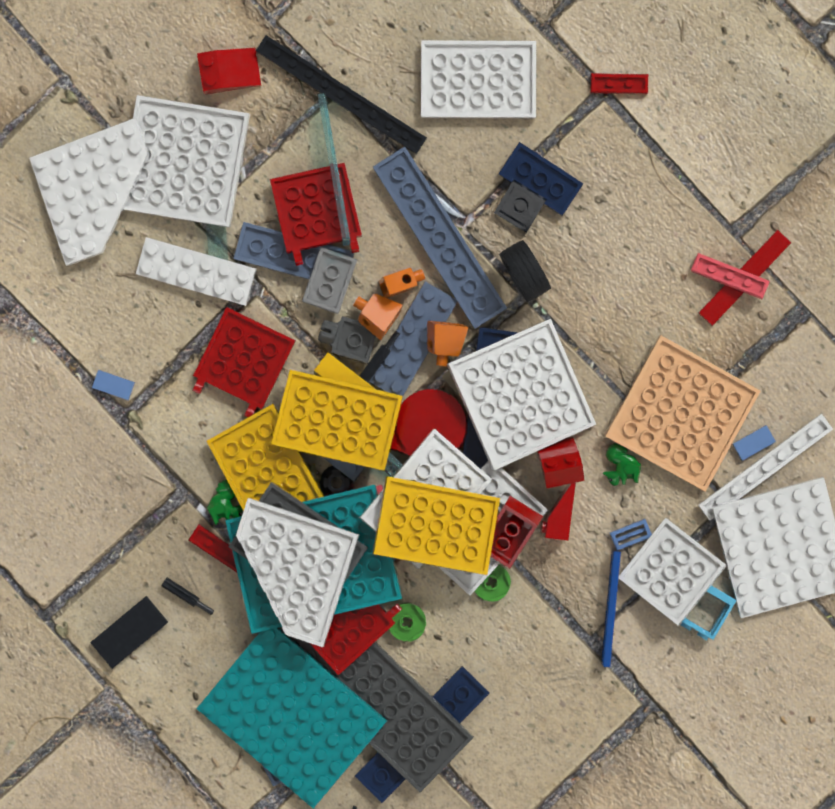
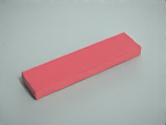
M700 253L697 254L691 268L693 273L761 300L770 283L766 279Z

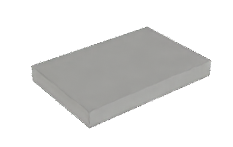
M321 247L302 302L339 314L357 259Z

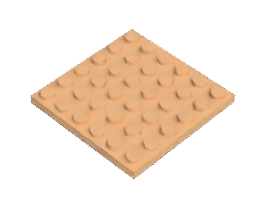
M660 335L607 430L605 437L706 492L761 391Z

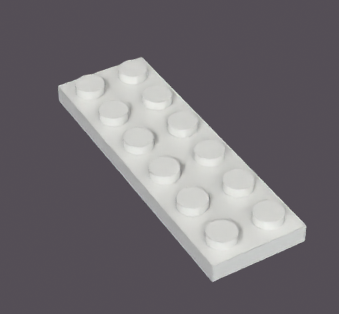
M146 237L136 274L246 306L257 269Z

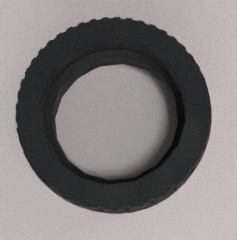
M524 240L511 245V247L506 248V250L499 254L511 279L527 302L536 299L551 289L544 271Z

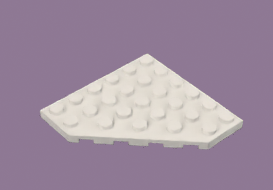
M136 118L29 158L66 266L104 252L106 243L118 223L117 220L127 204L132 188L136 185L141 174L140 171L149 157V152Z
M248 498L236 537L239 543H241L251 567H253L276 617H278L285 635L324 647L359 534Z

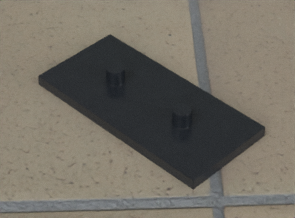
M145 596L90 643L113 669L165 626L168 621L148 596Z

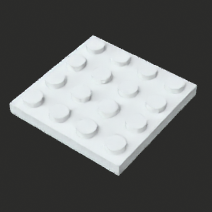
M665 518L619 575V579L679 626L727 565Z

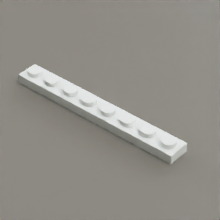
M822 414L818 415L698 504L699 508L709 521L714 518L713 506L739 500L832 431L833 428Z

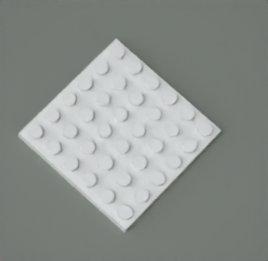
M137 95L133 119L136 118L138 120L149 157L140 171L141 174L136 185L132 188L124 210L230 228L250 114Z
M551 319L447 364L493 471L596 425Z
M824 477L712 507L740 618L835 593V519Z

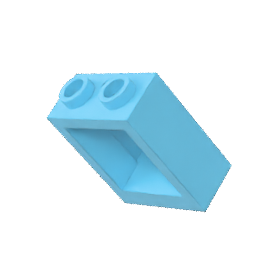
M712 585L706 592L726 604L710 631L708 632L686 618L680 624L689 631L692 628L699 631L697 635L706 641L708 638L714 640L737 601Z

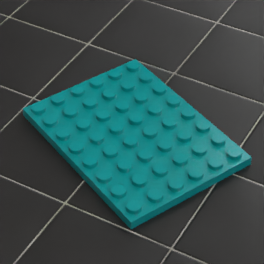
M376 484L303 502L339 528L359 534L358 541L369 547L343 585L334 615L402 599L393 558L373 554L376 532L359 518L378 496ZM242 516L225 520L230 543L237 534ZM232 550L251 634L282 627L266 593L257 579L258 577L253 567H251L246 558Z
M279 628L259 632L196 708L313 809L387 722L382 715Z

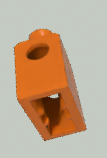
M407 268L382 277L378 283L383 296L390 298L414 289L418 286L417 282L425 280V275L422 269L413 272L412 268Z
M373 294L369 301L359 296L353 306L361 310L358 319L359 323L378 339L382 340L399 316L403 305L381 295Z
M427 321L428 352L437 355L436 365L447 366L449 356L458 357L460 355L468 331L467 326L459 323Z

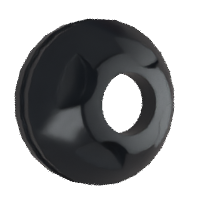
M334 466L324 470L319 482L321 491L325 496L350 491L354 488V481ZM332 478H341L342 486L337 489L331 486Z

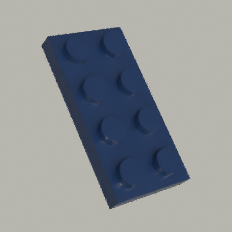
M521 142L518 143L498 174L510 183L516 180L546 198L547 200L544 205L563 216L584 184Z

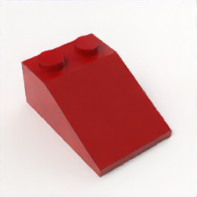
M255 47L197 53L202 88L205 95L262 86Z
M573 437L565 438L537 451L546 488L585 481L583 464Z
M576 483L567 484L545 517V521L541 522L540 532L543 533L545 538L569 541Z
M510 496L497 516L490 557L510 569L543 516Z

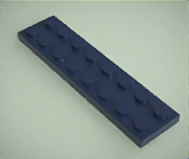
M461 666L433 697L461 723L490 692L469 671ZM379 752L355 775L381 803L405 780Z

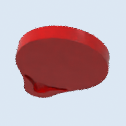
M425 389L413 393L400 406L390 450L411 456L433 429H436L459 450L466 439L468 430L464 409L453 396L441 390Z

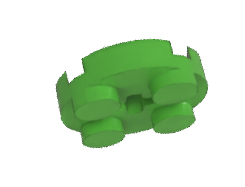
M498 565L475 590V593L483 600L491 602L504 598L511 584L509 573L504 567ZM489 577L497 579V582L494 583L495 587L486 585Z
M412 603L399 604L402 610L392 618L396 623L389 630L398 640L414 641L424 633L426 627L425 614L420 607ZM404 617L412 619L410 622L411 627L402 625Z

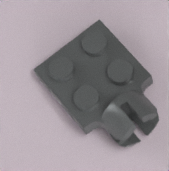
M342 316L340 322L337 323L329 320L323 321L322 331L319 332L318 340L332 347L331 354L368 364L376 338L375 335L360 324L359 321Z

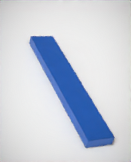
M614 550L611 552L601 659L603 667H610L621 557V552Z

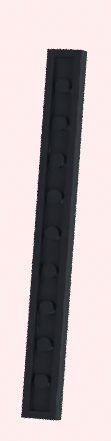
M265 35L256 49V52L416 155L427 140V137L269 36Z

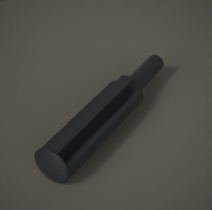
M398 331L393 333L385 346L383 344L380 346L359 375L363 380L369 382L390 354V347L400 335Z
M168 577L163 581L161 587L191 606L195 607L196 605L208 614H213L214 610L200 602V598Z

